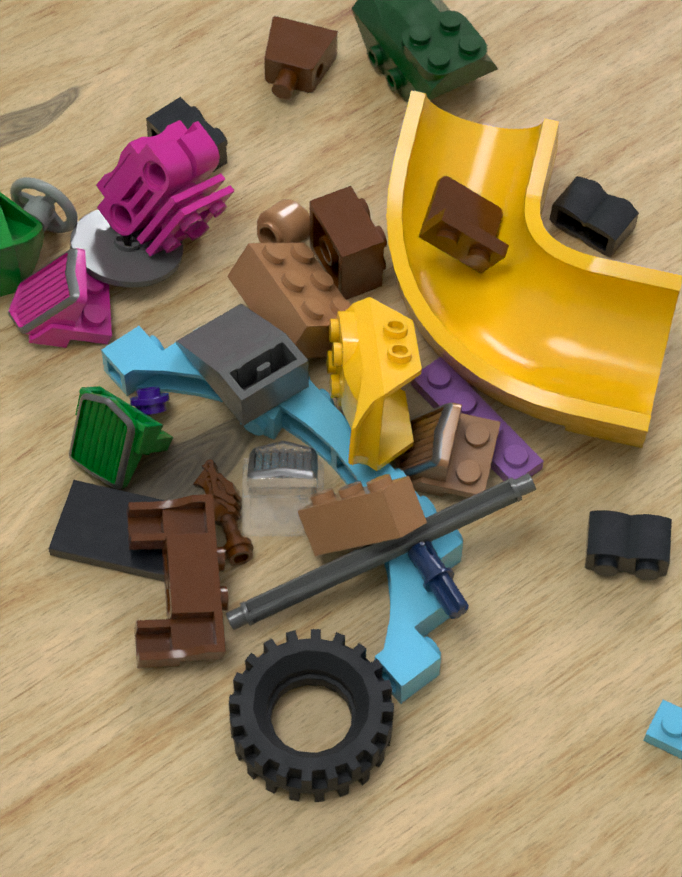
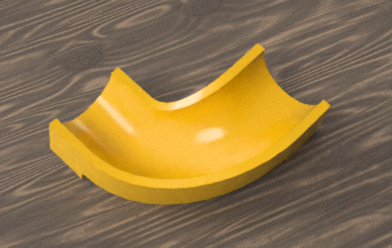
M411 90L391 170L386 220L388 244L398 287L406 308L421 335L436 354L463 379L502 404L537 419L565 426V431L643 448L651 420L655 393L670 328L681 289L682 275L588 255L563 245L547 232L541 217L558 150L559 121L544 118L540 125L524 129L483 125L454 116L434 105L428 99L426 93ZM443 176H449L502 209L503 216L496 238L509 245L508 251L503 260L483 273L475 271L418 237L436 183Z

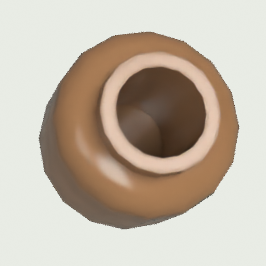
M283 199L259 215L257 220L258 240L260 243H304L310 237V216L308 211L298 202L291 199Z

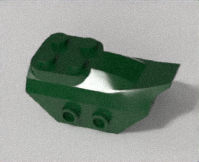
M357 0L351 8L367 49L370 63L375 68L378 67L381 70L390 89L397 91L405 102L409 101L411 90L426 93L428 99L432 100L498 70V67L487 55V44L464 15L453 10L451 11L442 0Z

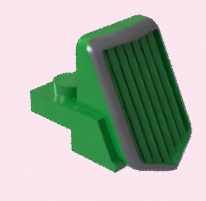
M100 386L81 387L75 413L76 421L69 449V458L76 465L115 489H124L128 486L142 455L167 451L174 437L161 430L163 427L161 423Z

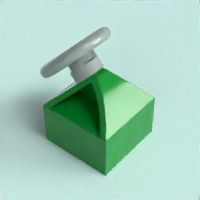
M31 177L17 179L10 188L11 200L0 192V297L15 293L20 282L32 275L42 249L44 232L46 230L54 233H66L73 230L74 226L77 225L78 215L72 202L59 189L45 181ZM33 189L46 195L35 197L22 190ZM56 202L66 214V221L64 222L55 212L54 204Z

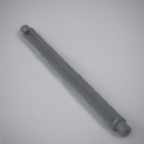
M529 473L516 479L511 477L500 484L426 517L427 523L402 538L363 546L258 596L241 602L240 607L226 613L228 621L233 630L246 624L251 626L273 614L409 552L413 546L422 541L423 543L425 541L431 542L504 507L522 500V496L536 490L535 484Z

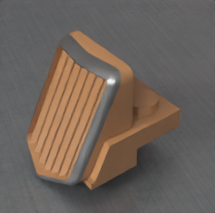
M452 402L424 414L422 413L410 420L414 440L413 446L395 458L396 468L401 469L406 476L410 477L415 491L443 497L444 493L467 498L486 490L501 422L461 413L462 404Z

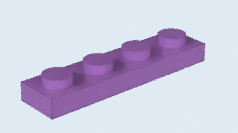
M441 357L423 368L421 375L411 381V386L433 409L452 402L462 404L461 413L501 422L491 469L503 481L511 477L516 479L527 473L532 477L542 469L543 460Z

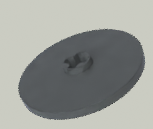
M99 210L92 211L82 217L77 222V225L74 226L70 238V249H85L86 273L101 282L119 287L137 288L160 283L176 272L183 256L182 241H180L181 245L170 253L162 250L149 256L146 249L156 238L140 244L137 237L145 228L128 236H122L110 226Z

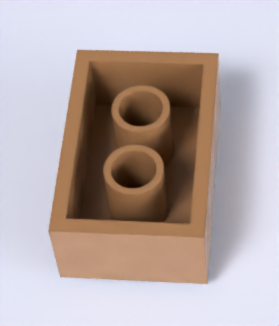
M248 243L227 276L244 302L254 313L286 333L306 358L327 357V350H332L333 342H329V320L336 319L337 312L345 311L351 306V303L343 297L335 286L332 277L325 272L314 257L311 248L305 243Z

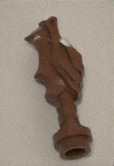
M209 459L202 465L203 471L193 485L201 486L205 494H213L215 525L221 526L226 534L227 542L223 546L225 558L232 565H242L252 559V551L254 549L251 539L242 537L238 528L237 521L242 517L239 513L242 510L240 504L243 500L236 486L221 473H218L216 463Z

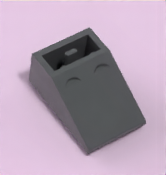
M243 304L237 305L176 341L177 346L243 426L309 387L308 359L286 333Z

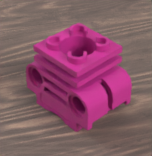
M179 120L168 125L162 133L156 136L140 137L127 144L120 153L115 169L103 175L96 185L105 197L97 209L110 226L122 236H128L145 228L137 237V240L140 244L156 238L146 249L148 255L152 256L162 250H165L166 253L172 252L181 245L180 241L188 237L193 241L202 236L209 229L207 224L213 216L215 218L226 210L227 205L225 202L235 190L229 185L215 192L225 181V177L220 173L208 180L206 179L219 163L220 155L218 148L199 121L193 123L187 129Z

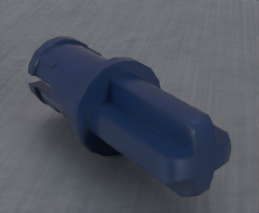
M422 541L413 546L408 552V557L424 580V589L427 592H433L446 615L451 619H457L465 614L469 609V605L452 580L454 577L453 570L449 567L446 568L430 541H425V543Z

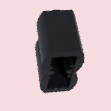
M576 176L552 204L549 220L566 234L580 238L590 248L605 256L612 257L635 229L639 212L627 199L607 194L598 182Z
M609 510L590 511L587 526L585 568L593 570L601 576H614L621 572L634 574L642 580H655L661 576H667L670 564L672 519L652 514L629 515Z

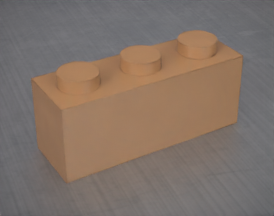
M386 474L368 481L365 487H363L361 481H357L341 487L336 494L333 488H329L310 496L312 503L299 509L297 512L314 555L318 556L402 538L427 523L410 477L406 476L392 480L390 474Z

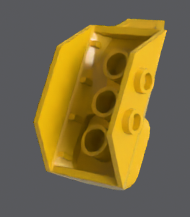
M368 297L353 303L345 311H338L337 318L329 320V342H333L332 350H327L326 368L327 374H330V398H337V404L342 406L345 418L351 427L348 463L352 466L354 464H365L375 471H379L413 446L414 440L406 392L400 388L421 375L422 367L413 320Z

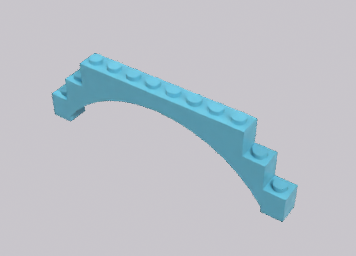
M140 326L101 349L104 371L126 396L141 388L157 386L160 387V392L195 395L223 402L177 346L176 342L164 349L157 337L154 335L149 337ZM310 376L309 387L277 405L281 407L282 428L313 448L338 473L346 485L361 481L363 487H365L368 481L386 474H390L392 480L406 477L401 469H394L389 463L379 471H375L365 464H354L352 466L348 463L351 427L345 415L335 407L330 394L323 388L319 390L310 380ZM416 493L425 518L437 513L433 503L426 496H419ZM458 529L431 541L446 568H453L461 562L463 538ZM408 552L384 563L388 578L390 619L384 649L375 655L374 659H378L383 666L382 677L384 681L390 680L392 695L400 704L439 676L441 652L436 643L426 635L450 618L446 615L433 592H427L424 589V580L418 569L409 559Z

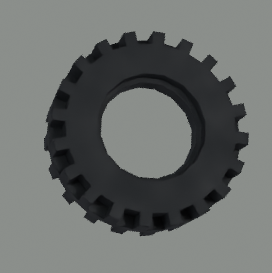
M311 629V638L298 639L296 630L286 632V642L277 646L272 638L264 642L263 654L257 657L251 653L245 659L246 669L243 674L236 673L233 680V695H229L231 738L234 740L235 753L238 760L243 759L247 764L248 775L253 780L258 776L264 779L266 790L275 794L278 788L289 791V800L299 801L301 793L314 794L315 802L325 801L326 792L337 790L339 796L342 797L349 794V785L355 781L364 785L370 779V770L374 766L380 768L383 763L386 747L390 746L394 714V703H392L391 698L392 686L390 680L384 681L382 677L383 666L379 660L376 659L370 662L366 658L367 648L360 643L354 649L346 646L345 635L336 632L333 641L321 639V629ZM306 685L322 686L338 693L347 703L352 716L351 726L344 739L333 748L316 753L297 751L285 745L275 734L271 722L273 709L280 697L292 689Z

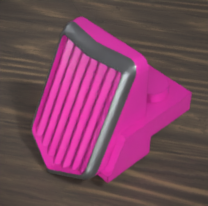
M72 248L25 278L18 285L8 310V314L17 329L22 334H29V343L66 348L70 339L108 344L112 337L109 284L101 282L86 273L85 249Z

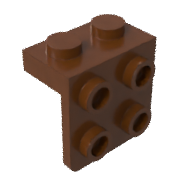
M443 176L437 181L418 236L419 238L479 273H483L503 260L509 247L508 244L496 238L503 216L502 209L449 176Z

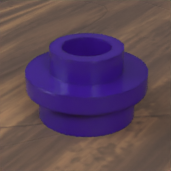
M157 386L136 390L137 396L130 398V405L135 406L136 409L146 415L166 411V402L170 400L169 393H161L160 387Z

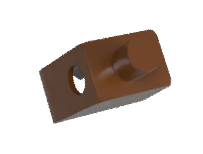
M273 16L264 60L265 80L273 84L272 93L280 99H289L294 90L306 93L314 92L337 57L338 31Z

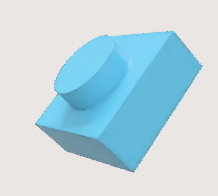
M276 406L244 425L245 429L254 435H264L275 440L282 429L281 407Z
M663 699L643 741L682 759V708Z

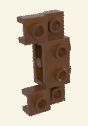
M213 494L190 495L166 501L129 502L127 508L129 550L162 549L167 619L136 620L134 632L137 668L179 667L181 661L223 660L226 648L222 611L228 610L227 586H220L219 572H224L225 553L223 547H217Z

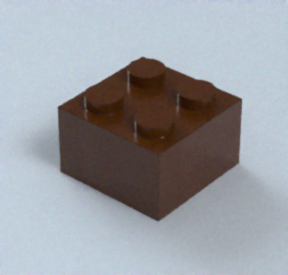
M348 186L309 201L310 248L325 272L332 277L335 286L343 297L348 300L381 287L383 270L386 269L384 248L387 247V239L381 226H375L372 222L370 210L365 199H359L352 186Z

